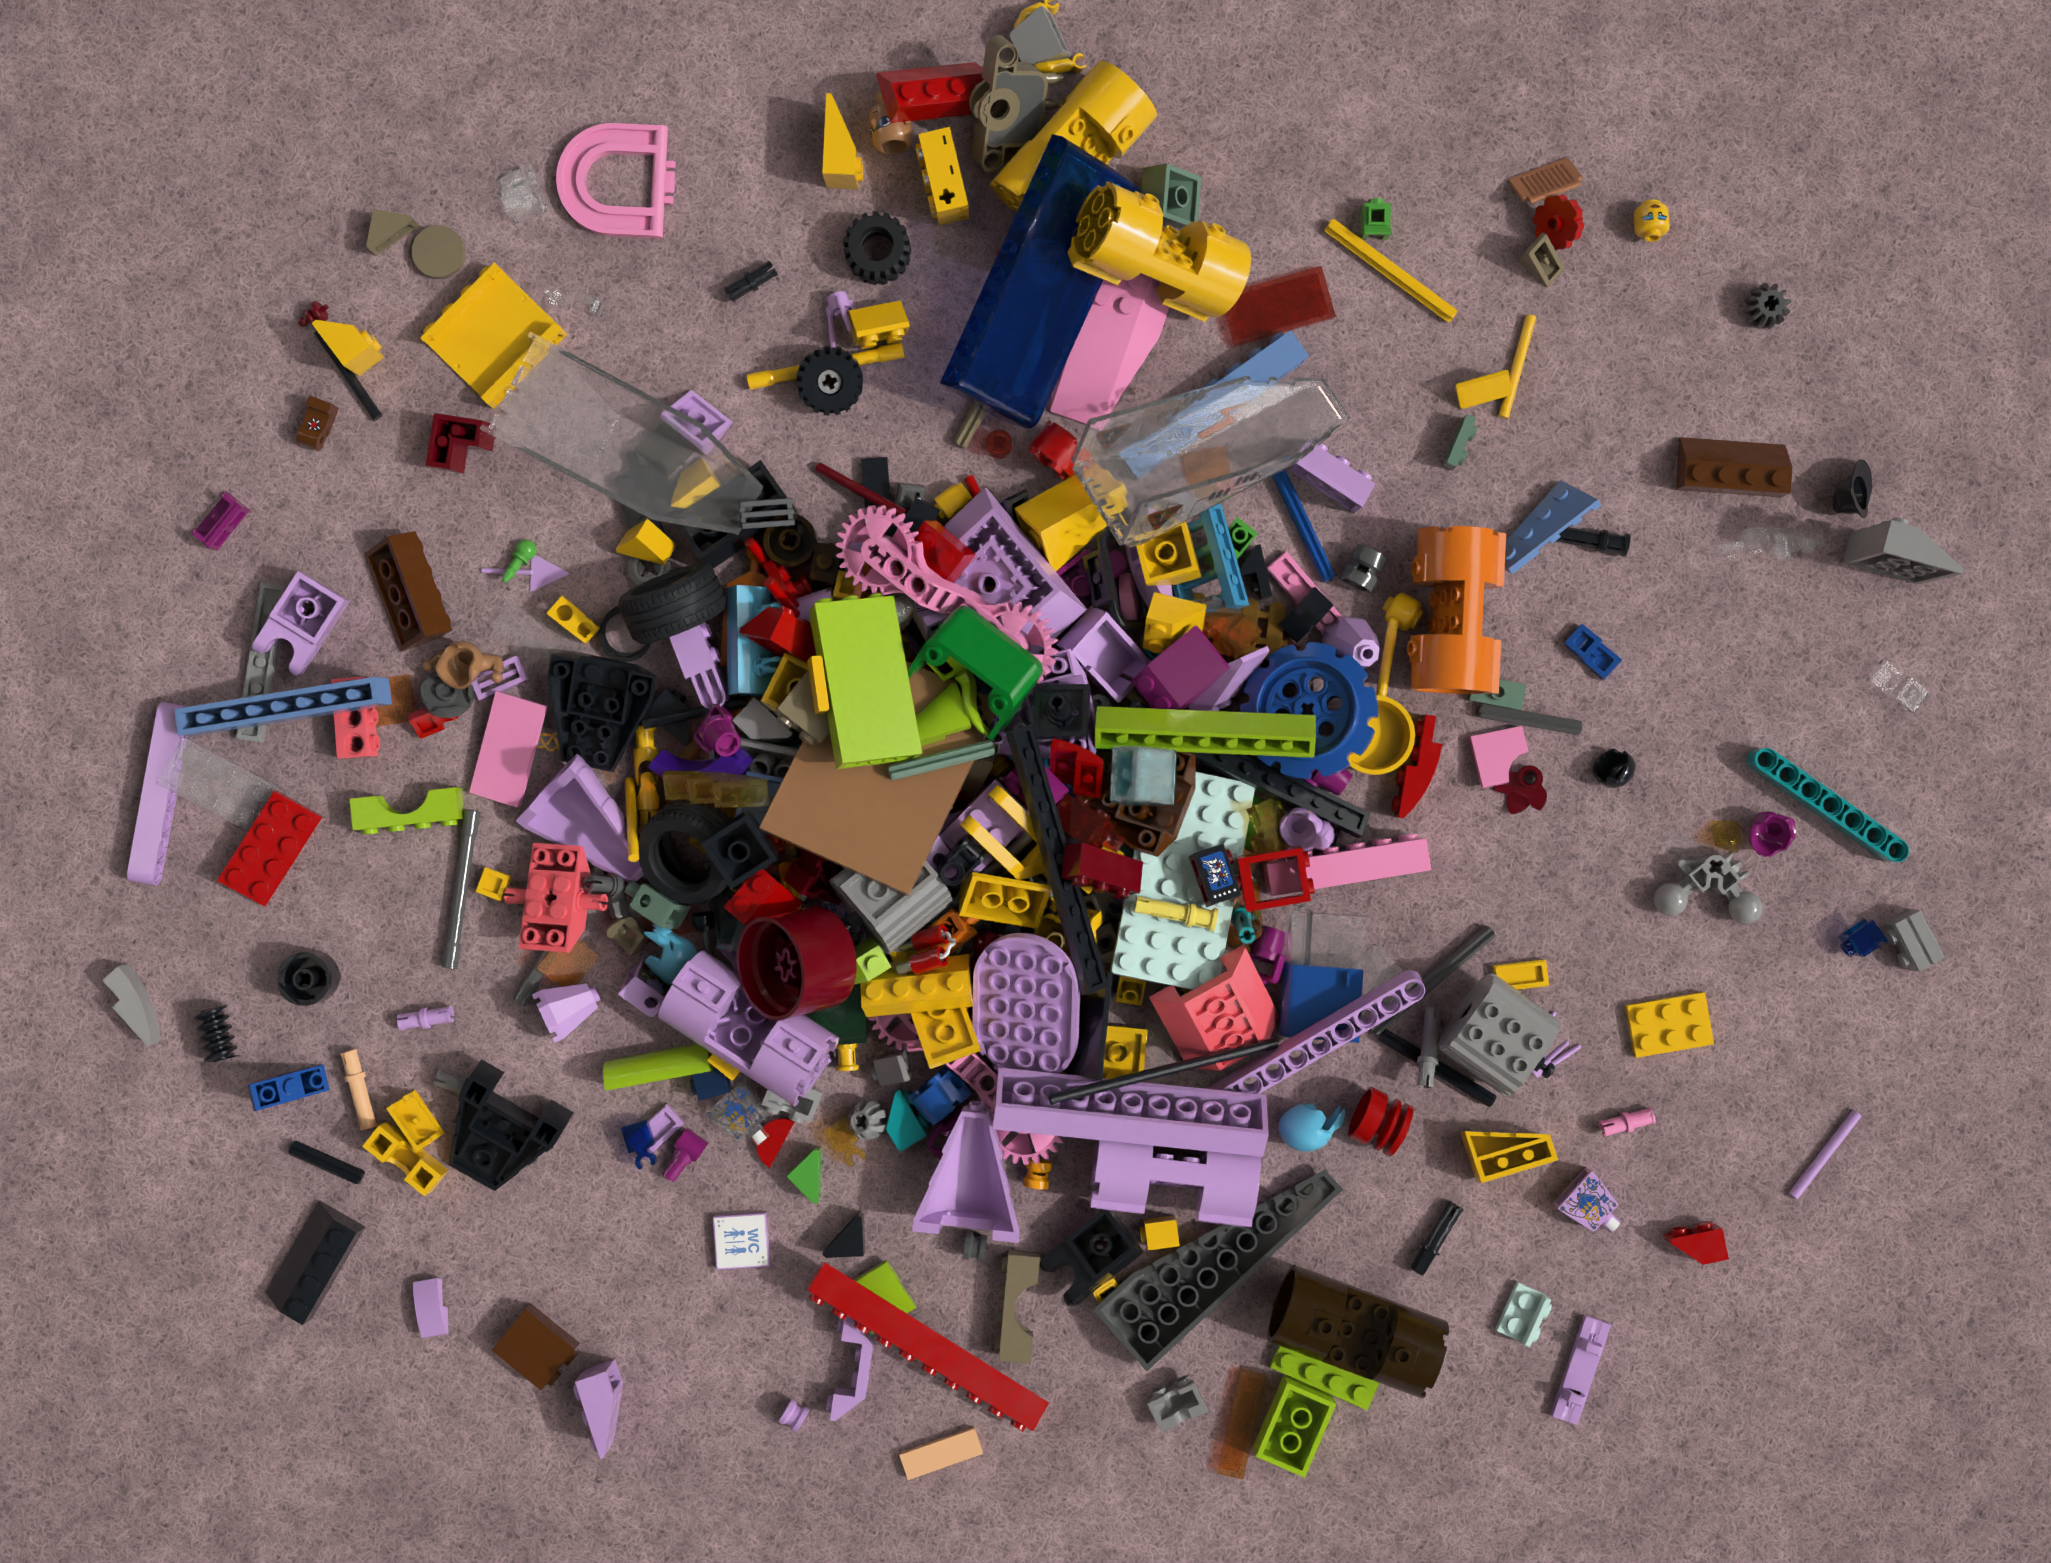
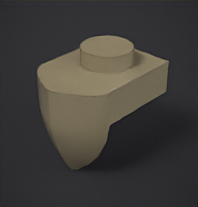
M631 916L615 919L606 927V936L613 938L630 956L636 955L648 939L644 934L645 930Z

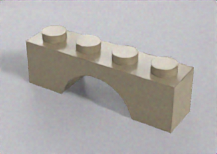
M1008 1250V1257H1002L1001 1273H1006V1282L1000 1283L999 1299L1004 1300L1003 1310L998 1309L996 1326L1002 1327L1001 1336H995L994 1352L999 1353V1361L1031 1364L1033 1331L1020 1323L1015 1314L1014 1306L1018 1296L1025 1289L1038 1284L1040 1252Z

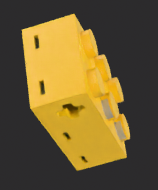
M950 127L918 134L920 143L915 144L919 167H925L921 172L926 194L931 193L927 197L932 219L937 218L939 226L970 219L968 201Z

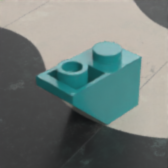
M902 1087L898 1088L895 1092L886 1127L899 1152L926 1137L928 1134L926 1128L929 1127L921 1114H917L913 1108V1104L908 1098L911 1093L908 1090L904 1092Z

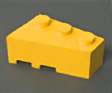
M1460 1132L1476 1183L1488 1182L1558 1160L1550 1134Z

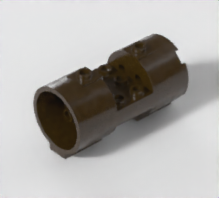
M1295 1264L1291 1266L1284 1280L1281 1281L1272 1305L1273 1309L1267 1333L1268 1342L1421 1399L1426 1397V1392L1424 1391L1426 1387L1433 1388L1442 1368L1447 1350L1443 1340V1336L1449 1334V1325L1446 1320Z

